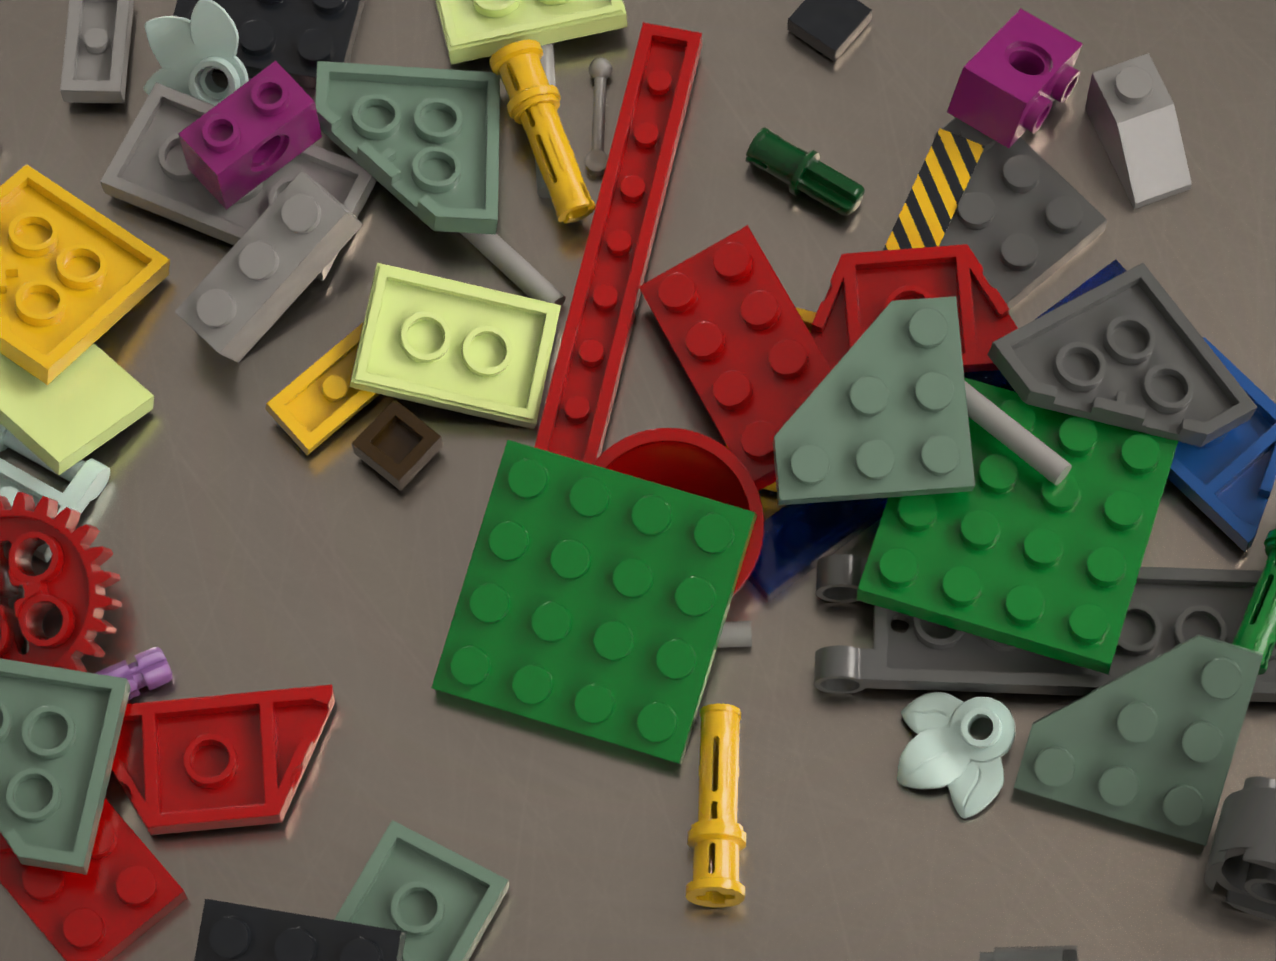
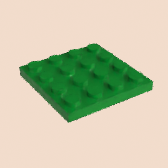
M964 377L968 384L1072 465L1071 470L1058 485H1054L968 417L975 479L973 491L888 497L857 589L856 600L1109 675L1178 441L1028 405L1014 391Z
M507 439L431 688L682 764L757 514L746 509Z

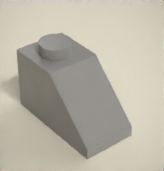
M1147 53L1093 72L1085 110L1133 208L1137 209L1190 190L1192 182L1175 106L1150 54Z

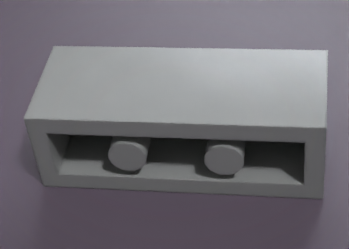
M301 171L176 309L175 313L219 354L239 363L363 226V223L318 182Z

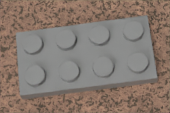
M157 82L100 181L105 194L232 245L238 242L301 171L318 182L356 218H358L377 182L356 161L316 145H311L226 210L188 169L178 133L215 105ZM338 253L318 274L316 279L325 280Z

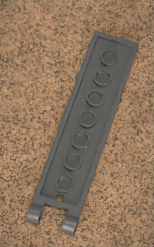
M833 554L818 559L816 564V595L823 600L837 603L859 601L856 600L857 589L868 557ZM1141 566L1109 675L874 605L873 649L843 645L827 646L818 649L815 652L814 686L821 691L835 694L855 693L865 688L1085 696L1091 693L1092 690L1155 659L1198 634L1232 644L1262 571ZM899 619L906 621L909 628L905 632L898 633L891 628L890 624L892 621ZM1276 643L1266 672L1257 675L1250 701L1276 702Z

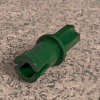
M766 127L757 133L747 150L746 162L770 173L789 185V192L795 196L799 195L802 191L842 215H852L863 199L864 187L820 162V153L815 150L808 153L799 147L797 148Z

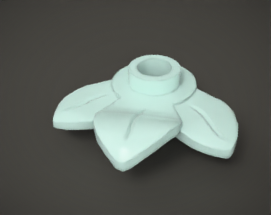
M199 0L193 9L191 20L177 16H162L146 22L145 30L150 48L162 67L146 82L144 91L148 95L157 82L216 106L249 81L244 64L236 56L239 41L237 28L225 9L215 1ZM213 69H219L225 73L228 78L227 88H221L214 83L212 79Z
M932 692L914 699L901 711L904 721L918 735L907 744L901 754L897 773L899 784L913 789H937L948 785L953 805L961 818L967 819L978 814L995 799L1004 784V769L1001 757L1010 750L1015 740L1016 724L1013 715L1003 703L985 696L974 697L963 702L945 692ZM982 717L991 719L993 723L991 735L984 740L972 738L970 733L972 723Z

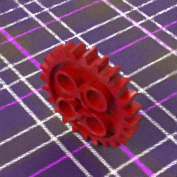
M17 492L11 507L7 497L0 495V659L87 672L81 660L84 654L103 658L105 655L102 648L94 641L97 633L115 634L117 630L111 623L102 619L104 611L122 607L121 601L105 596V588L120 581V575L103 571L100 568L113 555L111 549L103 546L90 548V545L94 542L100 531L97 527L89 524L76 529L81 515L77 510L66 507L57 515L58 501L43 496L35 507L33 496L24 492ZM7 542L12 544L9 551V560L5 557L3 550ZM47 543L52 552V560L49 568L44 573L36 576L31 566L32 556L39 546ZM18 587L23 588L24 598L16 600L14 608H10L8 605L9 598L18 595ZM57 606L62 613L63 624L60 631L54 637L48 639L42 630V621L45 614L51 608ZM24 637L29 643V651L26 654L21 652Z

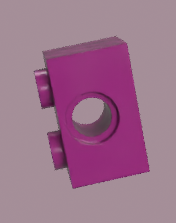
M1020 8L964 65L947 113L1005 147L1010 148L1026 130L1032 133L1037 132L1047 118L1054 100L1063 103L1069 97L1080 77V71L1075 69L1074 65L1083 44Z
M277 61L273 62L178 133L188 169L226 210L322 138L315 101Z

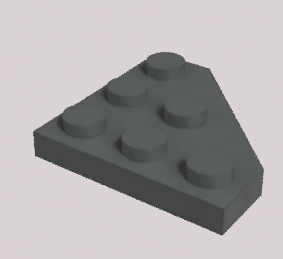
M955 117L941 129L985 147L939 246L968 244L983 267V275L990 286L998 290L1011 310L1103 233L1106 228L1107 219L1021 137L1010 148H1007Z
M1144 263L1133 267L999 338L992 343L988 352L989 358L1025 404L1199 447L1247 422L1257 409L1255 403Z

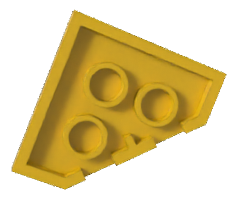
M26 164L0 186V353L48 385L169 275L170 259Z

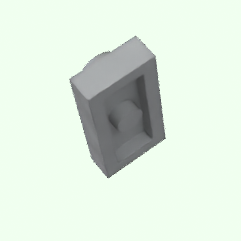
M69 0L60 92L64 102L124 103L134 0Z

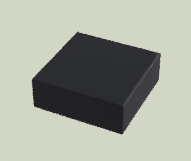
M804 0L788 18L787 30L835 62L871 22L872 9L858 0Z

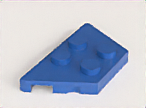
M1203 337L1255 403L1257 409L1250 420L1202 447L1178 441L1168 479L1234 543L1246 552L1252 546L1276 479V404L1212 343Z

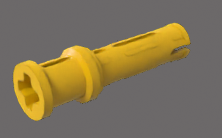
M528 39L517 41L502 47L491 56L489 60L491 70L494 74L501 76L510 100L506 107L510 118L516 123L522 124L538 168L552 199L558 222L572 223L582 220L594 212L595 204L586 188L574 152L557 112L560 107V93L557 87L549 85L540 62L543 56L540 43L536 40Z
M716 703L703 706L700 709L698 822L691 825V829L688 831L687 845L694 850L693 881L686 885V899L699 906L721 908L735 906L745 900V886L739 883V851L746 847V832L743 831V826L737 823L739 723L741 712L734 705Z

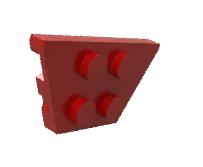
M968 244L841 254L830 280L829 290L812 322L810 333L832 370L891 301L956 296L963 369L965 373L999 370L988 356L991 345L994 341L1015 331L1018 327L1009 315L1010 309L998 290L990 286L983 275V267Z
M331 684L127 704L112 772L150 835L282 823L335 704L333 686Z

